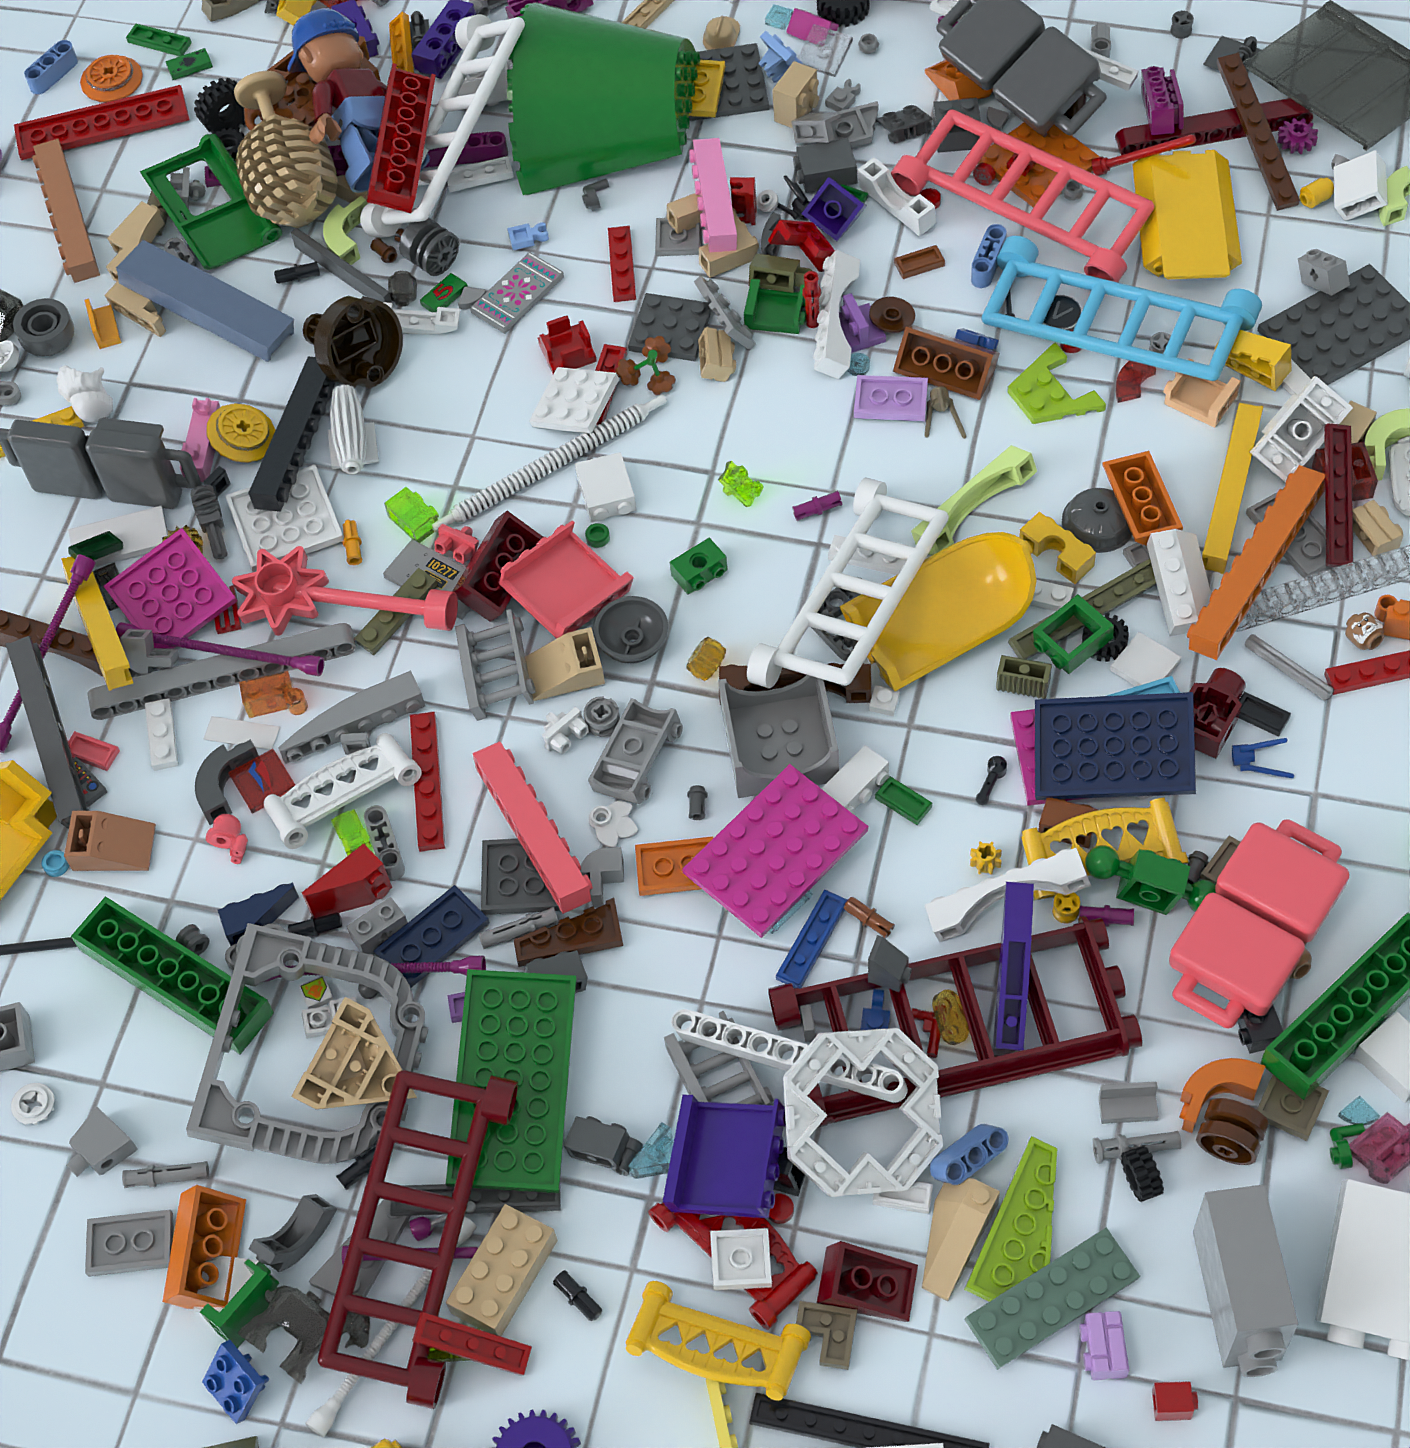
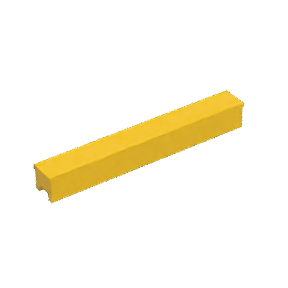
M1239 403L1202 554L1205 570L1220 572V574L1225 573L1252 459L1250 451L1255 446L1263 406Z
M72 556L61 558L68 585L71 583L72 573L70 571L75 561ZM92 571L88 580H83L82 585L75 591L76 594H74L73 598L108 690L111 691L112 689L134 683L128 669L130 668L129 662Z

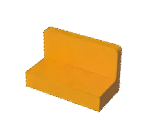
M85 299L91 329L99 349L122 343L112 306L107 305L93 309L90 300Z

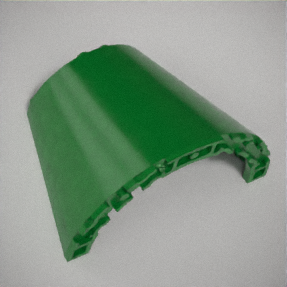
M529 3L520 10L523 16L517 17L524 20L525 27L508 60H512L513 68L507 70V101L512 100V103L508 105L509 112H513V122L508 123L509 135L512 144L513 161L520 163V170L516 171L523 195L542 192L682 155L683 146L687 144L686 129L690 127L689 113L692 112L691 97L695 96L694 81H697L698 78L697 65H700V53L695 51L689 39L541 3Z

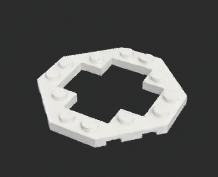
M899 1028L819 1033L783 1076L788 1159L830 1197L909 1190L943 1147L939 1125L941 1106L940 1095L937 1092L938 1065ZM880 1052L916 1086L899 1109L919 1128L886 1169L869 1153L863 1152L850 1170L846 1172L810 1138L827 1114L808 1097V1094L841 1054L859 1071H864Z

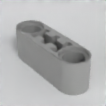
M371 806L364 812V821L375 855L384 864L389 880H398L404 875L405 866L387 812L382 806ZM382 820L381 822L374 824L375 821ZM382 837L386 838V842L388 845V848L383 849V845L380 839ZM395 862L393 866H387L389 863Z

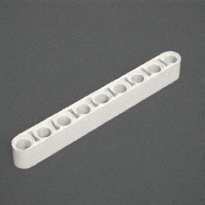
M688 1009L678 1010L674 1013L671 1020L672 1027L684 1041L785 1071L790 1069L809 1046L808 1044ZM692 1021L689 1028L681 1029L685 1022ZM710 1029H717V1032L713 1036L706 1037V1034ZM743 1036L738 1044H731L733 1038ZM763 1043L768 1044L766 1050L757 1052L759 1045ZM794 1051L790 1059H782L784 1053ZM842 1054L820 1080L895 1103L903 1100L908 1090L902 1075L898 1071L870 1063L864 1071H859ZM840 1066L846 1067L843 1074H834L836 1068ZM863 1075H873L872 1079L869 1082H860V1079ZM899 1082L897 1089L893 1091L886 1090L889 1083Z

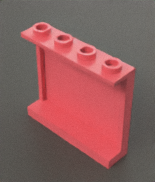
M573 520L565 526L560 525L548 538L543 537L531 550L526 549L514 562L506 563L501 569L499 584L556 639L568 632L577 631L596 617L607 604L627 594L634 579L628 572L621 576L618 575L572 532L575 524Z

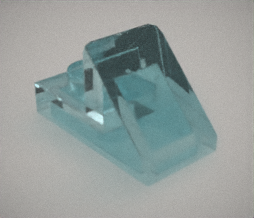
M661 1122L630 1163L629 1169L633 1178L638 1179L668 1174L670 1160L661 1153H667L673 1144L672 1131L669 1126Z

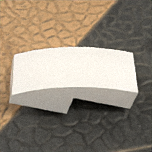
M356 997L349 998L357 1003ZM343 999L329 1001V1006L302 1010L301 1015L306 1039L326 1035Z

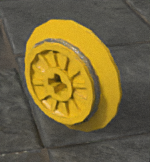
M234 403L222 406L211 414L207 422L206 435L211 446L221 456L232 461L249 463L264 458L276 430L271 419L261 410L250 405Z

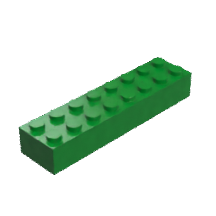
M105 896L71 935L78 949L214 1037L231 976ZM244 986L237 1011L241 1012L237 1027L232 1026L230 1036L233 1037L231 1049L240 1055L274 1014L268 1000L247 986Z
M1407 912L1265 1049L1260 1064L1264 1065L1269 1072L1302 1100H1305L1366 1038L1410 997V913Z

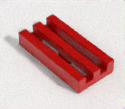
M234 585L229 586L230 591L237 598ZM238 601L232 605L234 625L230 623L228 609L223 612L225 627L221 625L220 615L214 618L217 634L242 629L241 620L237 614L239 609Z

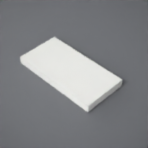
M162 506L68 529L71 546L107 531H110L123 541L122 550L94 560L96 562L95 567L147 554L169 538Z

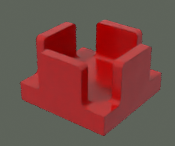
M567 315L548 321L546 323L548 334L539 335L538 343L552 374H554L557 367L577 369L597 362L592 348L591 337L583 320L573 326L570 325V319Z

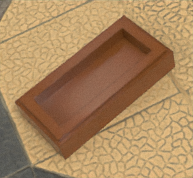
M937 245L896 257L894 258V264L902 279H906L945 266V259Z

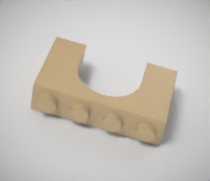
M694 193L667 203V219L677 234L682 233L684 229L687 231L695 228L696 224L700 223V213L702 211H698L697 197H700V195ZM733 207L737 231V250L709 253L708 244L699 247V264L709 278L752 262L757 249H759L758 240L749 233L746 224L740 221Z

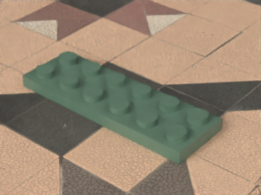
M1106 1227L969 1314L964 1320L997 1370H999L1139 1279L1140 1275Z

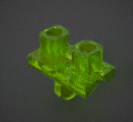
M728 461L725 465V471L718 479L724 486L723 492L727 496L733 494L745 507H750L754 499L760 496L764 487L758 480L752 481L748 477V470L743 465L737 466L733 461Z

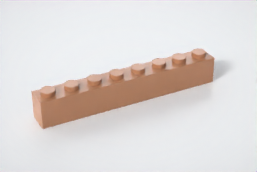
M59 139L33 146L36 154L32 156L36 169L40 168L36 172L40 183H44V185H41V190L44 198H48L45 201L49 214L53 213L49 218L53 229L57 228V231H54L57 243L62 245L58 249L62 260L66 259V262H63L66 275H71L74 283L100 276Z

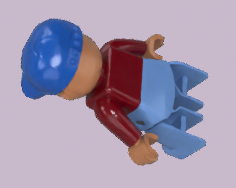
M321 8L305 14L296 21L292 29L294 54L287 70L289 73L308 72L309 76L317 83L312 91L315 125L309 132L310 140L317 145L325 137V134L328 135L330 141H335L337 138L341 139L342 152L349 166L345 173L346 181L351 191L361 193L369 189L387 86L377 80L371 69H360L363 52L358 45L359 34L355 24L346 16L333 9ZM428 153L421 165L420 172L430 160Z

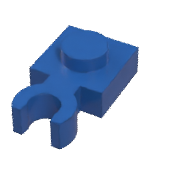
M965 328L957 329L955 336L956 339L991 350L997 349L999 342L998 339L987 337Z

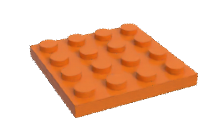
M1025 122L1008 133L1012 137L1090 173L1093 171L1092 159L1100 157L1075 137L1065 134L1055 125L1047 131L1045 138ZM993 144L988 148L979 163L984 162L991 165L996 172V179L1001 181L1008 171L1006 163L1014 152ZM1036 163L1026 177L1023 175L1019 177L1011 191L1034 208L1057 175V172Z

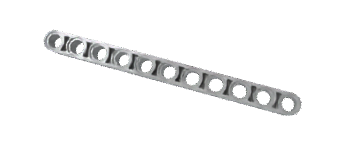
M338 623L244 649L289 657L315 655L323 657L324 661L352 654L356 650V644L351 626L347 623ZM220 654L133 677L134 684L115 688L111 691L108 690L107 685L95 687L87 693L91 717L96 720L108 719L145 709V703L167 698L172 702L290 671L294 668L288 665Z

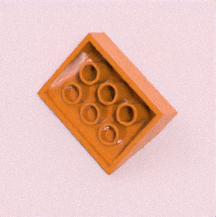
M947 60L924 69L925 74L948 100L983 99L989 97L993 92V88L990 90L982 89Z

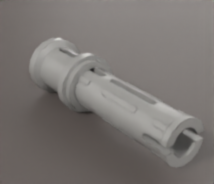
M1179 1131L1130 1138L1120 1134L1116 1138L1100 1140L1098 1137L1093 1138L1094 1157L1097 1164L1107 1159L1120 1158L1122 1160L1121 1153L1137 1148L1142 1143L1157 1141L1163 1142L1145 1145L1149 1152L1181 1149ZM1112 1147H1114L1113 1150H1106V1151H1105V1148H1112Z

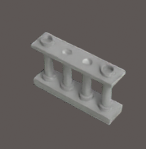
M511 609L506 610L508 623L480 632H469L465 624L455 626L469 710L477 721L487 718L485 708L489 704L523 694L529 705L534 704L532 694L536 693L533 680L529 679L521 638V631H524L521 618L515 617ZM511 633L512 643L481 653H477L474 650V646L478 642ZM512 653L515 655L516 664L484 674L478 672V666H481L483 662ZM514 674L519 676V685L487 695L482 693L481 687H484L485 683Z
M724 1010L719 1012V1019L735 1023L733 1018H727ZM714 1028L708 1031L706 1037L713 1036L717 1029ZM674 1033L664 1037L666 1050L688 1094L694 1095L698 1102H711V1098L748 1081L756 1094L735 1104L771 1105V1102H774L767 1086L762 1087L748 1059L723 1052L696 1065L694 1063L689 1064L686 1058L689 1055L688 1052L701 1046L687 1041L683 1042V1040L678 1041ZM737 1036L733 1038L731 1044L739 1043ZM738 1058L744 1070L743 1072L708 1088L706 1086L700 1087L697 1079L700 1078L701 1074Z

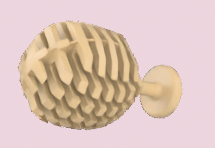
M274 71L255 72L242 78L234 89L236 101L245 108L260 109L263 121L246 134L237 149L236 165L240 178L239 181L250 209L255 215L269 219L278 225L299 229L313 222L334 201L338 184L336 169L325 139L323 138L317 145L310 140L309 132L313 127L303 124L304 122L300 120L289 119L275 114L273 105L278 103L287 91L285 78Z

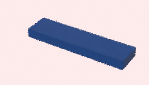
M824 889L778 970L776 980L784 984L792 983L793 988H802L844 913L847 899Z

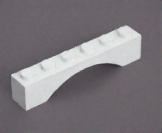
M837 249L823 263L824 277L821 281L823 289L819 299L821 308L817 317L819 327L815 335L817 345L813 359H815L814 370L839 379L850 368L852 350L841 328L839 303L843 292L848 290L859 277L860 259Z
M1077 848L1061 850L1050 858L1037 859L1031 865L1023 868H1013L1002 876L984 879L981 884L960 888L954 894L946 897H936L930 903L925 904L924 906L933 932L938 941L942 942L964 934L982 911L996 901L1005 898L1006 881L1034 884V891H1051L1063 895H1068L1091 886Z

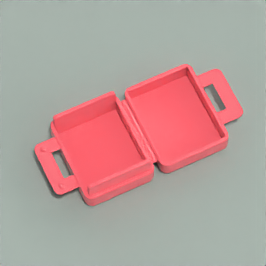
M1289 819L1283 820L1276 830L1260 822L1252 824L1218 876L1215 886L1216 893H1209L1205 896L1171 949L1169 964L1173 969L1183 974L1172 992L1173 998L1224 1028L1234 1027L1245 1009L1257 1016L1267 1014L1301 960L1305 945L1314 939L1347 885L1349 871L1344 866L1336 863L1342 854L1340 846ZM1197 983L1230 1000L1226 1008L1223 1009L1194 993L1193 990Z

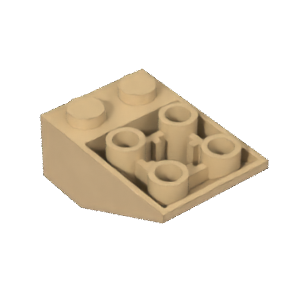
M591 627L568 632L525 656L529 679L533 680L536 693L532 694L534 701L605 684L603 669Z

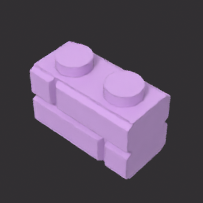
M1121 1312L1085 1314L1084 1324L1079 1325L1081 1342H1087L1088 1353H1083L1085 1371H1091L1092 1380L1126 1378L1129 1373Z

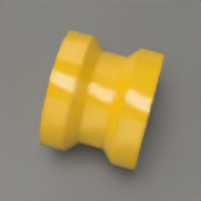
M1074 892L1068 895L1057 893L1054 897L1052 909L1054 918L1065 924L1075 921L1079 915V896Z

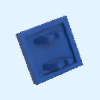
M228 1340L221 1343L202 1383L231 1419L238 1424L246 1419L259 1392L265 1389L266 1386L264 1384L270 1379L266 1374L260 1376L249 1363L252 1357L249 1354L242 1355L232 1341Z

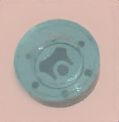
M863 353L852 354L850 368L847 371L853 376L868 373L870 369L868 356Z

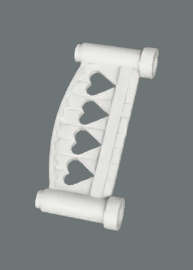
M381 733L376 738V745L356 751L325 765L300 781L281 797L275 794L268 795L264 800V808L280 831V839L288 849H297L303 846L308 839V832L305 827L394 778L403 786L413 785L420 779L422 771L414 760L409 759L391 734ZM379 758L376 770L360 768L361 765L369 763L372 759ZM350 771H356L354 782L347 783L338 780L339 777L347 775ZM328 783H334L331 795L315 793L317 789L324 788ZM311 795L309 807L302 808L293 805L295 801L302 800L303 797Z

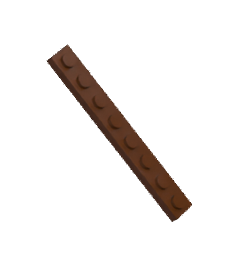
M1239 52L1217 58L1216 64L1276 210L1298 206L1300 202L1299 196Z

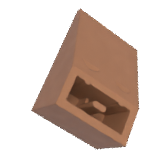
M72 811L64 857L72 871H149L156 824L101 811Z

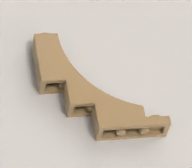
M141 201L107 238L113 250L118 254L106 266L116 283L104 296L115 311L161 337L166 332V329L162 324L163 319L157 314L158 312L152 301L119 284L116 267L142 240L152 243L159 230L165 224L161 217V211L155 205H148Z

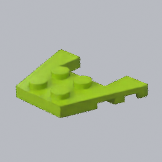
M1056 342L1008 386V394L1032 424L1063 419V416L1070 414L1081 416L1085 415L1087 411L1096 410L1097 412H1102L1106 410V403L1095 390L1073 400L1050 372V370L1067 362L1066 354Z

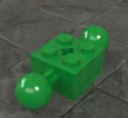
M1099 845L1092 848L1085 859L1086 869L1094 878L1106 880L1114 875L1121 877L1116 895L1117 899L1167 915L1181 898L1186 899L1190 908L1196 912L1207 894L1216 893V884L1211 881L1200 880L1192 885L1187 883L1190 866L1182 864L1177 859L1159 856L1151 850L1139 849L1127 863L1120 860L1119 855L1113 848Z

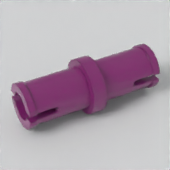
M838 491L819 498L817 496L812 497L811 501L792 506L796 521L815 514L819 516L823 514V511L842 506L840 494Z
M1104 905V907L1080 906L1079 917L1085 915L1088 920L1101 917L1105 926L1108 927L1109 924L1134 926V908H1110V905Z

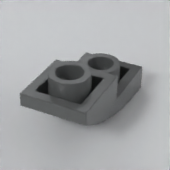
M775 212L770 215L764 226L761 236V254L775 256L778 251L779 245L770 244L768 241L779 220H781V215Z

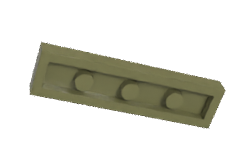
M418 567L393 596L425 600L428 592L431 589H435L439 584L436 579ZM379 610L356 635L354 640L358 645L372 655H375L411 614Z

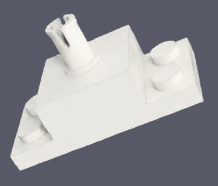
M1314 376L1299 395L1293 394L1261 431L1264 436L1250 453L1286 483L1288 475L1290 473L1294 474L1299 465L1304 466L1324 443V426L1327 423L1340 424L1353 407L1318 377Z

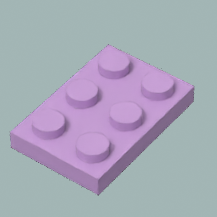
M857 375L854 418L925 421L928 378Z

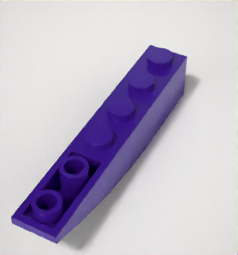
M1006 881L993 1037V1047L999 1049L1024 1050L1034 884Z

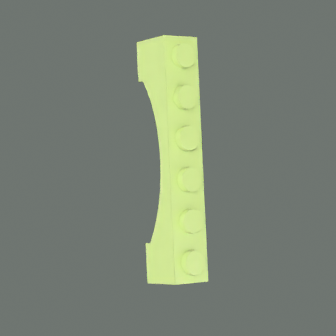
M1012 445L1009 446L937 509L947 512L949 519L928 554L932 556L953 545L952 537L958 526L969 513L985 500L1017 484L1021 486L1037 472L1032 453ZM922 521L911 530L915 544L918 543L930 522Z

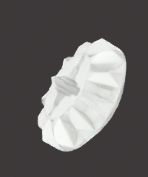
M30 1083L20 1088L13 1096L11 1112L16 1120L24 1125H37L39 1121L47 1120L49 1113L54 1111L53 1105L56 1099L48 1086L41 1083ZM37 1099L41 1106L34 1107L31 1111L30 1107L25 1103H34Z

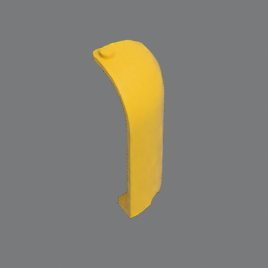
M1005 532L984 533L957 542L924 560L867 656L871 665L876 662L880 671V677L892 690L897 691L1000 634L1023 617L1033 600L1037 582L1034 562L1031 557L1033 551L1028 541ZM898 575L881 584L891 587ZM861 594L839 607L847 622L867 627L883 600Z

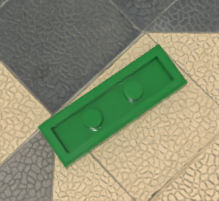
M135 23L126 36L128 43L176 56L184 55L192 43L190 37Z

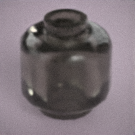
M397 271L388 279V291L390 292L391 300L397 306H408L409 303L417 298V279L408 271Z

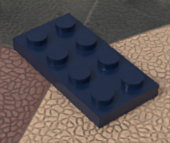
M454 885L373 952L376 957L386 960L390 964L415 962L441 963L490 922L488 917ZM428 972L402 973L410 988L429 974Z

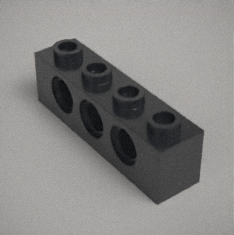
M1274 1005L1263 1016H1257L1245 1009L1237 1021L1240 1028L1238 1030L1240 1042L1243 1046H1247L1249 1054L1264 1051L1283 1032ZM1249 1018H1257L1261 1023H1253Z

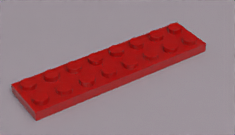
M177 85L14 124L20 159L26 160L36 155L33 146L59 139L62 149L67 150L189 121V115L182 86Z

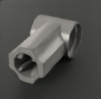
M1097 23V25L1091 28V51L1110 59V27L1105 23Z

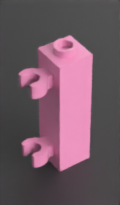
M206 398V400L193 399L191 422L186 443H183L182 451H186L191 455L201 482L210 475L215 455V449L211 446L206 435L207 422L211 414L220 408L219 401H211L209 398ZM180 465L181 473H182L183 477H185V475H184V473H183V470H182V468H181V465Z

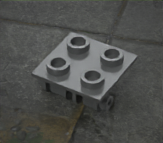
M1221 36L1203 65L1219 70L1216 64L1217 58L1239 52L1248 73L1262 49L1257 48V39L1254 36L1247 37L1244 43Z
M915 105L905 106L903 110L898 112H887L883 114V117L876 120L891 132L888 134V139L890 143L894 142L895 144L904 141L905 137L907 140L910 139V133L914 138L916 135L928 133L932 129L930 123L932 117Z

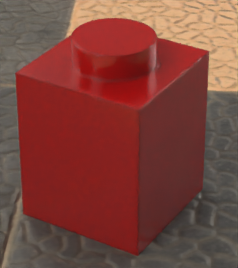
M1191 1382L1154 1383L1152 1399L1155 1421L1191 1420L1194 1410H1198V1396L1196 1391H1192Z

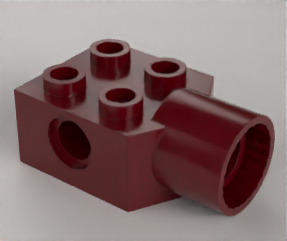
M1216 668L1207 683H1194L1189 691L1193 692L1195 750L1217 759L1239 719L1242 706L1239 699L1246 688L1243 678L1232 670Z

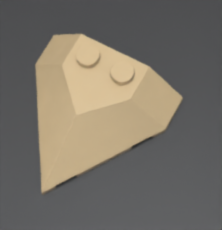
M344 997L328 1032L291 1097L316 1110L389 1101L396 1074L402 1071V1068L370 1009ZM409 1089L407 1099L417 1098L413 1089Z

